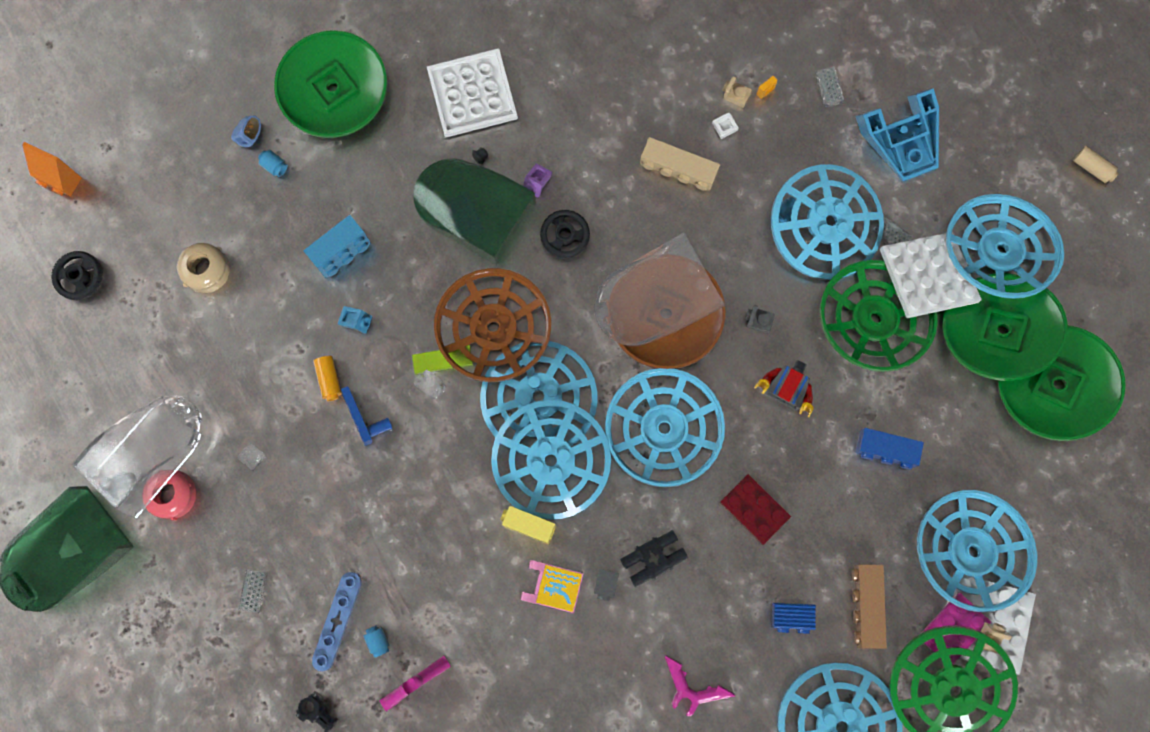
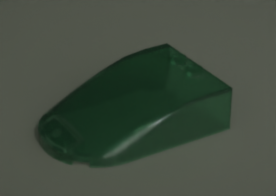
M455 158L439 160L429 165L419 175L413 192L415 208L421 219L428 226L495 265L499 263L497 253L528 204H536L535 192L493 170Z
M88 486L68 487L4 548L0 557V587L9 602L21 610L33 612L50 610L100 577L134 546Z

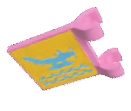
M530 560L528 568L539 570V576L534 594L522 592L520 600L574 613L583 573Z

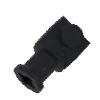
M314 691L307 698L299 702L295 715L303 722L309 720L311 723L316 722L324 729V732H329L339 719L333 718L325 711L327 707L323 703V696ZM307 701H311L314 705L312 712L306 710L305 705Z

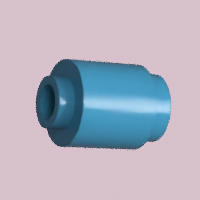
M264 150L258 157L259 165L273 176H282L288 167L285 160L271 150Z
M789 197L781 203L779 223L791 221V211L796 200L795 198Z
M375 625L365 630L367 634L363 635L370 654L373 653L374 658L389 651V643L382 627L378 628Z

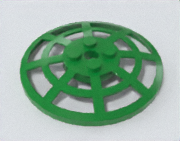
M882 260L859 261L841 269L826 286L819 307L822 329L832 347L850 363L872 371H896L918 361L933 343L938 324L937 312L928 314L929 329L926 339L914 335L917 326L916 316L910 317L909 332L898 328L900 317L906 315L903 309L898 310L895 304L890 301L893 294L898 297L893 282L891 281L889 284L879 280H867L864 270L881 269L888 271L885 262ZM857 272L859 282L850 286L842 295L833 288L842 277L849 273ZM869 287L886 289L884 296L871 295ZM861 289L863 299L857 305L847 299L851 293ZM828 295L838 301L835 311L836 323L826 324L825 305ZM843 306L853 311L852 321L842 322L841 312ZM871 315H878L881 321L874 322ZM855 328L857 333L861 335L858 344L848 336L845 330ZM830 332H840L843 339L855 349L852 356L845 353L836 344ZM893 334L905 339L893 349L890 348L887 341ZM868 340L879 342L883 351L865 349ZM910 342L922 346L912 358L904 363L899 364L894 354H897L909 345ZM862 353L873 357H886L890 366L877 367L858 360Z
M942 626L921 633L902 649L892 667L890 697L898 718L910 732L918 731L908 722L902 709L915 707L919 716L930 725L926 732H937L938 730L942 732H973V730L984 725L992 715L1000 717L1002 720L990 732H999L1011 718L1016 706L1018 680L1011 659L994 639L973 628ZM961 634L977 638L973 651L961 647L946 648L943 636ZM934 638L938 651L927 656L919 666L907 660L917 647ZM986 643L1000 654L1008 667L1007 670L997 674L991 663L981 655ZM949 655L968 656L969 660L965 667L952 665ZM941 658L943 668L934 675L925 671L932 662ZM978 661L986 667L991 675L990 677L979 680L973 673ZM902 667L914 674L911 682V699H898V679ZM920 678L930 683V695L918 697ZM1011 678L1012 699L1008 710L1005 711L998 708L1001 696L1000 682ZM994 685L992 704L981 700L982 689ZM952 687H961V692L958 695H951L950 690ZM934 703L940 711L934 721L926 715L921 707L922 705ZM976 708L987 712L980 720L973 724L970 723L968 714ZM949 715L960 717L962 727H948L942 724Z

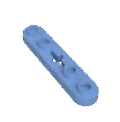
M348 572L340 580L312 658V665L318 671L329 670L336 658L362 584L361 577L357 573ZM339 611H341L340 620L342 624L337 625L333 632L335 623L332 622V619L337 618Z

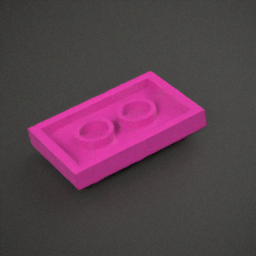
M957 593L953 597L959 602L973 605L961 593ZM949 602L922 633L942 626H964L981 632L984 623L990 624L991 621L982 612L969 611ZM961 634L943 636L946 648L961 647L968 649L977 639ZM934 638L924 643L933 653L938 651ZM949 655L952 665L961 655Z

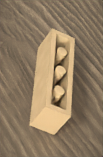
M650 137L640 159V164L648 170L655 169L664 176H673L682 183H691L700 190L707 189L709 191L720 167L719 163Z

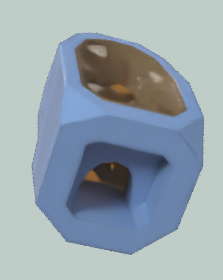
M257 116L244 117L234 128L231 135L232 140L239 146H252L260 133V119Z

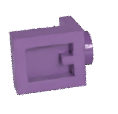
M536 163L525 176L522 189L539 198L542 188L552 176V171Z

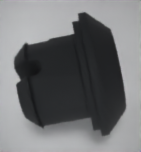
M482 147L477 151L472 150V156L478 164H483V160L488 157L487 151Z

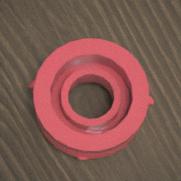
M159 468L144 482L141 498L144 507L152 515L176 521L177 518L184 516L191 510L195 503L197 492L193 480L184 472L175 469ZM167 485H173L175 490L174 497L170 502L165 503L161 498L162 489Z

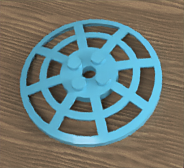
M832 164L811 166L789 178L776 195L771 212V231L774 242L783 258L794 269L804 275L816 279L831 280L840 271V260L850 257L858 250L866 256L863 261L871 260L880 246L884 229L881 204L872 187L852 170ZM826 170L844 172L854 177L855 180L851 187L839 181L828 180ZM818 171L820 182L808 186L802 192L792 187L794 182L802 176ZM861 184L872 196L877 212H868L864 200L857 193ZM830 186L839 187L847 191L842 200L832 197ZM822 187L823 199L815 202L807 196L813 190ZM787 192L796 198L791 211V221L779 223L780 206ZM853 197L858 201L863 213L853 214L848 205ZM803 203L810 208L807 219L797 220L800 204ZM827 216L834 218L835 223L833 226L827 224ZM870 220H879L878 237L871 250L864 242L869 232ZM855 221H864L863 232L860 238L852 232ZM808 227L809 232L813 236L809 244L802 238L799 228ZM792 229L797 243L803 249L796 259L786 248L780 231ZM848 238L854 244V247L840 254L839 242ZM820 242L831 244V255L822 254L814 249ZM809 255L819 260L832 261V273L812 270L804 266L803 263ZM855 271V272H852V273H849L848 275H846V276H844V277H847V276H849V275H852V274L856 273V271Z
M989 194L976 197L967 201L956 211L947 228L946 247L954 267L970 284L988 294L1003 298H1025L1035 295L1046 289L1055 280L1062 268L1064 245L1058 229L1043 211L1023 199L1003 194ZM983 204H1001L1000 214H990L979 218L972 209ZM1009 205L1027 212L1038 221L1028 227L1020 220L1008 216ZM966 212L971 223L965 229L962 238L953 235L952 230L957 220ZM999 221L998 228L988 231L982 223ZM1007 223L1018 227L1023 232L1018 235L1006 229ZM1042 227L1046 229L1052 239L1055 253L1042 252L1040 241L1035 235V232ZM974 228L982 236L978 243L968 240ZM1028 237L1034 245L1035 253L1026 252L1024 240ZM951 242L961 246L963 256L969 266L963 268L953 252ZM997 247H1003L1006 253L1000 252ZM967 248L977 250L980 260L973 263ZM1024 259L1035 260V264L1029 273L1020 267ZM1042 261H1055L1050 276L1043 284L1033 277L1040 269ZM988 266L996 270V278L986 275L980 269ZM1013 270L1021 277L1015 280H1004V272ZM975 272L983 279L996 284L997 290L981 284L969 274ZM1024 282H1028L1035 287L1034 290L1028 292H1005V286L1018 285Z
M549 341L547 346L557 348L559 351L554 359L541 356L538 362L551 364L546 374L535 373L532 367L526 371L527 376L520 382L514 379L501 381L497 393L498 406L487 409L486 406L488 382L483 381L480 392V405L486 425L496 438L498 431L490 417L501 413L506 421L509 418L508 410L516 407L520 409L528 404L537 402L533 399V395L538 391L544 394L543 400L562 401V393L573 390V404L579 406V388L590 385L592 402L589 414L595 417L598 403L597 387L593 374L585 361L568 347ZM524 342L517 344L513 347H510L509 349L511 350V352L519 350L524 344ZM531 342L529 346H537L542 344ZM527 349L521 355L522 360L517 363L520 367L526 366L535 356L530 357ZM502 353L495 361L503 360L505 358L504 354ZM566 353L581 365L588 378L576 380L570 369L561 363ZM497 366L489 367L485 377L505 376L513 373V370L510 367L505 374H501L495 371ZM558 368L570 379L569 383L559 385L553 378ZM505 385L516 389L515 399L504 403ZM545 406L534 409L538 420L550 418L557 411L564 414L567 412V408L557 406ZM527 412L523 414L524 416L519 425L514 421L511 423L510 427L516 431L512 440L529 424L530 419ZM575 412L572 420L575 419L584 424L581 431L585 435L591 423ZM552 424L544 425L545 431L543 432L545 437L555 436L560 429V425L555 428L552 427ZM529 431L525 435L537 438L534 431ZM575 435L567 442L572 447L580 438Z
M658 368L639 373L620 387L608 407L605 432L612 456L626 473L645 484L658 487H673L691 482L710 468L722 448L725 422L719 401L704 382L685 371ZM666 375L678 377L679 380L675 389L666 387L651 389L646 378ZM686 381L693 383L701 389L711 403L700 408L693 398L683 392ZM639 382L644 393L640 394L627 410L617 406L622 395L631 386ZM671 394L673 396L669 405H657L654 395ZM682 398L689 403L694 411L684 415L676 408L679 399ZM644 399H647L650 409L644 417L634 413L633 411L637 405ZM714 410L718 422L716 443L705 440L706 424L704 415ZM613 413L624 417L623 435L625 441L614 445L611 433ZM697 418L700 426L699 437L688 434V422ZM630 420L641 424V435L630 439L629 435ZM662 423H666L670 427V431L666 434L659 431V425ZM684 441L695 444L696 446L692 452L682 459L678 448ZM645 442L652 449L649 459L639 454L634 446ZM701 447L713 450L707 462L695 473L690 474L685 464L698 454ZM629 449L637 460L646 465L643 475L641 476L630 469L618 453ZM659 452H671L675 462L661 464L656 463ZM653 468L661 470L678 468L683 478L674 481H655L650 479Z
M561 400L537 401L517 410L501 426L492 448V472L501 493L515 508L542 519H563L585 510L601 494L607 483L611 467L609 443L601 425L581 407ZM545 406H557L567 408V412L563 420L556 418L538 420L534 409ZM527 412L531 424L522 429L514 440L503 436L511 423ZM576 412L587 419L596 429L599 436L588 440L579 428L571 424L574 413ZM548 424L560 425L557 436L545 437L541 426ZM534 429L538 440L531 448L520 444L521 439ZM568 429L580 438L581 444L571 447L564 440ZM601 443L605 453L603 476L591 472L593 468L591 448ZM500 444L511 448L509 453L511 473L501 477L497 464ZM585 450L587 454L586 470L575 466V455ZM516 451L527 455V466L516 470L515 467ZM554 455L557 463L553 466L547 465L545 462L546 456ZM571 473L582 477L579 484L568 492L564 481ZM531 474L538 481L534 492L524 485L520 479L521 477ZM514 480L517 486L531 497L528 507L522 506L513 499L503 484ZM588 480L598 483L599 486L592 496L582 505L575 507L571 497L576 495ZM545 484H557L561 495L543 496L541 494ZM564 500L568 509L567 512L556 514L535 511L539 501L560 502Z
M978 490L953 492L934 503L925 513L920 523L917 534V551L922 570L934 589L954 605L969 611L993 612L1015 604L1031 587L1037 569V549L1034 537L1019 512L998 496ZM966 498L981 499L992 503L997 508L991 516L979 511L967 510ZM958 499L959 511L947 516L941 523L932 515L943 504ZM1004 512L1017 525L1024 541L1012 543L1007 531L998 522ZM968 517L978 518L986 523L982 529L970 527ZM960 518L962 530L953 534L946 528V525ZM928 521L936 529L932 540L933 553L923 554L922 537ZM993 527L1001 535L1005 544L996 545L994 539L989 535ZM941 534L950 541L948 552H938V542ZM970 547H974L977 550V557L971 556L969 552ZM1026 549L1027 570L1022 581L1011 574L1015 564L1014 551ZM1007 552L1006 570L996 565L999 553ZM951 560L956 568L953 577L946 572L941 561ZM935 561L940 574L949 582L945 591L933 579L926 562ZM993 572L1000 577L995 584L986 587L983 575ZM963 575L974 577L977 589L961 585L959 582ZM1006 582L1018 587V590L1010 598L993 605L989 593L1000 589ZM956 588L968 594L980 595L984 606L967 605L952 598Z
M827 663L809 669L790 685L780 704L777 729L778 732H785V716L790 700L802 707L798 717V732H805L807 711L817 716L816 729L806 732H838L836 726L840 721H844L847 724L845 732H868V726L879 723V732H885V721L896 718L897 732H903V724L898 718L894 707L893 710L882 713L877 701L867 692L871 681H873L884 691L892 704L889 688L878 677L855 665ZM830 670H849L860 673L864 677L859 687L850 683H834ZM822 672L826 685L813 691L806 700L795 693L807 679ZM836 689H847L856 692L851 704L840 701ZM828 691L831 700L830 704L826 705L822 710L812 704L818 696ZM863 698L867 699L872 705L876 715L864 716L859 709Z

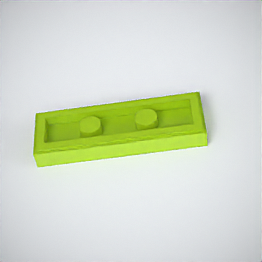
M470 345L465 346V348L471 353ZM459 349L448 353L460 367L473 365V361L462 354ZM440 350L412 355L415 375L453 369L445 360Z

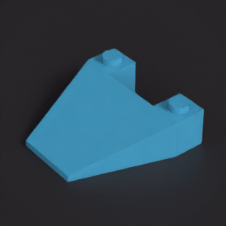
M934 88L908 96L913 115L886 125L881 108L855 116L861 135L902 181L939 168V104Z

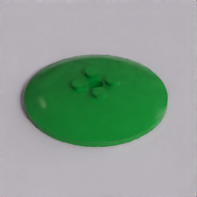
M322 31L304 37L285 53L276 70L274 92L277 104L283 115L297 129L316 137L336 138L360 130L376 116L385 100L387 74L383 61L377 51L361 37L344 31ZM331 84L337 85V89L334 91H329L328 87Z
M1004 273V280L1021 278L1016 274ZM989 274V275H988V276H991V277H993V278H996V274ZM982 277L975 279L981 284L997 290L996 284ZM1028 282L1005 286V292L1022 293L1035 289ZM977 288L981 297L979 303L944 311L942 329L949 351L965 368L989 379L1014 381L1039 374L1056 361L1067 339L1068 323L1065 311L1059 300L1048 288L1025 298L998 297ZM1005 327L1009 332L1002 334L998 331V328Z
M1068 325V334L1064 348L1051 366L1029 378L1014 381L998 380L999 394L1009 415L1027 431L1042 438L1056 441L1083 439L1106 427L1121 408L1126 387L1124 370L1112 348L1095 334ZM1054 381H1063L1065 388H1055Z

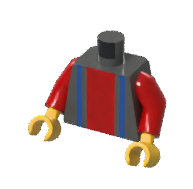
M796 360L793 368L785 365L783 369L775 368L766 373L754 387L755 389L758 386L763 389L762 394H766L796 411L799 410V414L806 411L808 417H810L814 409L812 405V385L809 383L810 378L803 375L807 365L799 360Z

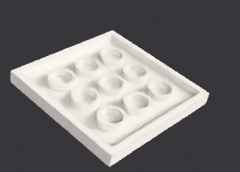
M499 49L427 66L445 138L518 119Z
M946 233L881 247L880 252L906 318L976 304L981 301L977 288L970 284L954 267L946 247ZM951 242L958 262L963 268L967 267L959 245Z
M963 575L959 583L977 589L974 577ZM984 580L986 587L995 584L993 582ZM1003 585L1000 589L989 593L993 605L1010 598L1018 589ZM956 588L953 597L957 593H961L974 606H984L980 595L968 594ZM1026 592L1020 600L1007 608L993 612H982L991 621L990 624L998 623L1003 625L1012 636L1010 640L1003 639L1000 646L1011 659L1017 675H1020L1036 596V594ZM977 639L970 645L968 649L973 651ZM983 649L981 655L991 663L993 668L1002 671L1008 669L998 652L994 653ZM961 655L959 659L968 661L969 657Z

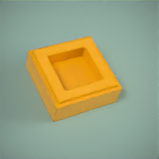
M772 76L760 85L757 96L763 99L776 87L777 79Z

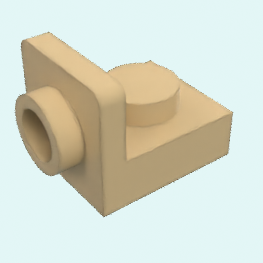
M733 76L731 81L727 80L722 90L725 92L723 99L744 108L752 89L737 83L736 77Z
M984 623L981 632L994 639L999 645H1001L1003 639L1010 640L1012 637L1006 631V627L998 623L993 625ZM985 644L984 650L997 653L990 645Z

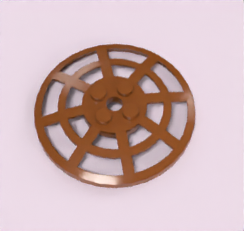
M500 268L476 270L456 280L441 297L434 317L435 339L445 360L464 376L484 382L510 380L531 369L545 352L551 334L549 306L538 287L521 274ZM488 276L505 277L502 289L487 288L478 291L473 280ZM512 280L527 287L537 299L527 305L518 295L509 291ZM466 284L471 295L460 304L456 312L446 309L445 306L452 295ZM500 295L497 304L485 305L481 297ZM507 297L517 302L521 309L512 313L506 308ZM472 301H475L478 310L473 316L463 315L462 313ZM540 306L545 316V336L533 334L534 321L531 312ZM525 315L528 321V333L517 331L516 320ZM442 316L453 319L452 331L455 342L444 346L441 336ZM459 322L470 325V336L460 339ZM497 323L499 325L498 330L494 332L488 330L489 324ZM513 339L525 340L522 347L515 354H512L508 345ZM475 342L483 348L480 357L478 358L471 354L465 346ZM530 343L542 344L536 356L526 366L520 368L516 359L527 350ZM459 349L468 359L477 363L474 373L460 367L448 353ZM501 349L505 356L503 360H487L490 350ZM508 363L514 372L500 377L481 376L485 366L495 367Z

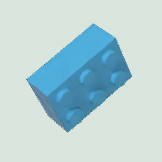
M348 215L303 251L322 275L327 278L328 276L335 275L342 265L349 264L355 255L367 250L371 242L351 215Z

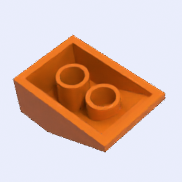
M24 142L22 146L30 176L36 179L35 183L45 189L47 186L51 187V191L60 196L65 194L71 197L82 177L58 157Z

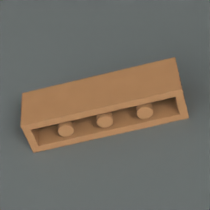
M855 565V569H852V580L855 581V590L852 592L853 602H856V610L853 611V621L857 623V631H854V643L857 644V648L887 649L884 565Z

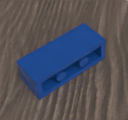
M863 428L860 430L856 453L861 454V458L873 460V458L881 459V463L889 465L897 463L900 464L901 468L912 470V468L920 465L924 442Z

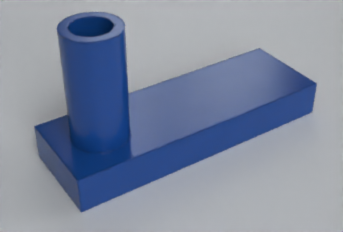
M349 387L341 389L342 396L364 446L372 443L371 437L392 429L388 418L366 427Z

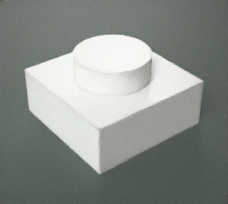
M730 112L712 122L721 139L738 131V126Z

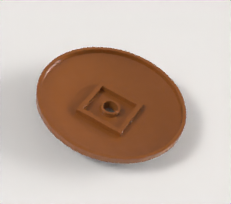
M655 255L631 265L616 281L608 302L609 326L617 344L635 361L655 369H679L702 359L717 343L725 322L724 297L714 277L698 263L677 255ZM663 309H668L672 315L670 318L665 319L661 316L660 312Z

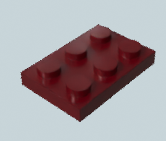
M749 474L719 502L762 545L791 518Z

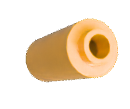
M322 356L314 359L313 363L322 399H327V401L339 399L338 396L342 393L333 357Z

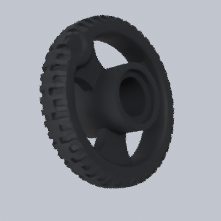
M559 210L553 212L544 220L540 230V238L547 252L557 258L568 259L577 256L585 250L590 239V229L587 221L579 213L572 210ZM569 217L576 220L582 229L574 230L572 224L564 222V218ZM551 223L557 226L555 229L556 240L553 242H549L547 239V230ZM563 231H568L570 235L568 237H562L560 233ZM574 239L581 242L573 250L561 251L562 246L571 245Z
M73 251L57 260L54 269H52L51 280L55 290L61 296L70 300H81L90 297L97 291L102 282L103 271L99 261L94 256L83 251ZM78 258L83 259L82 264L80 266L78 264H70L66 268H64V266L71 260ZM94 268L93 281L89 287H86L90 281L88 270ZM80 272L78 278L75 279V275ZM65 278L68 282L75 285V292L66 291L62 287L60 280Z

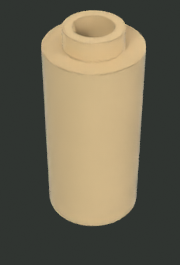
M1085 146L1073 160L1104 183L1112 182L1119 174L1116 172L1118 167L1088 146Z

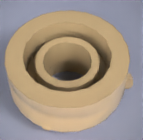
M197 243L187 247L181 253L177 263V271L184 287H189L199 293H211L220 289L229 277L230 266L227 257L222 253L221 247H215L208 243ZM208 260L210 264L207 271L197 275V264Z

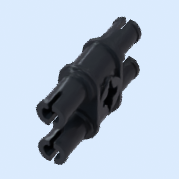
M673 530L658 538L652 537V540L639 547L636 546L635 551L620 559L625 570L640 561L645 563V569L630 577L635 588L650 579L653 581L668 571L671 572L674 569L673 566L688 558L683 548L668 556L663 554L665 547L678 541ZM650 551L654 556H659L657 560L658 566L654 562H649L651 558Z

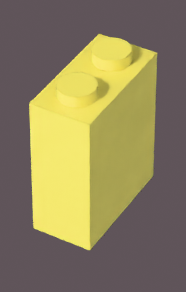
M509 506L508 510L504 509L500 519L505 528L548 545L556 529L555 523Z

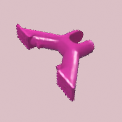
M665 655L677 690L672 700V707L676 709L682 698H689L691 705L686 716H692L701 703L735 697L734 693L720 685H717L715 688L708 686L706 690L701 691L689 688L685 678L687 673L682 670V664Z
M442 656L380 699L379 702L387 712L416 689L450 668L451 665L445 656Z

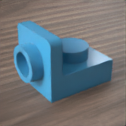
M344 306L337 324L366 334L372 315L360 309Z

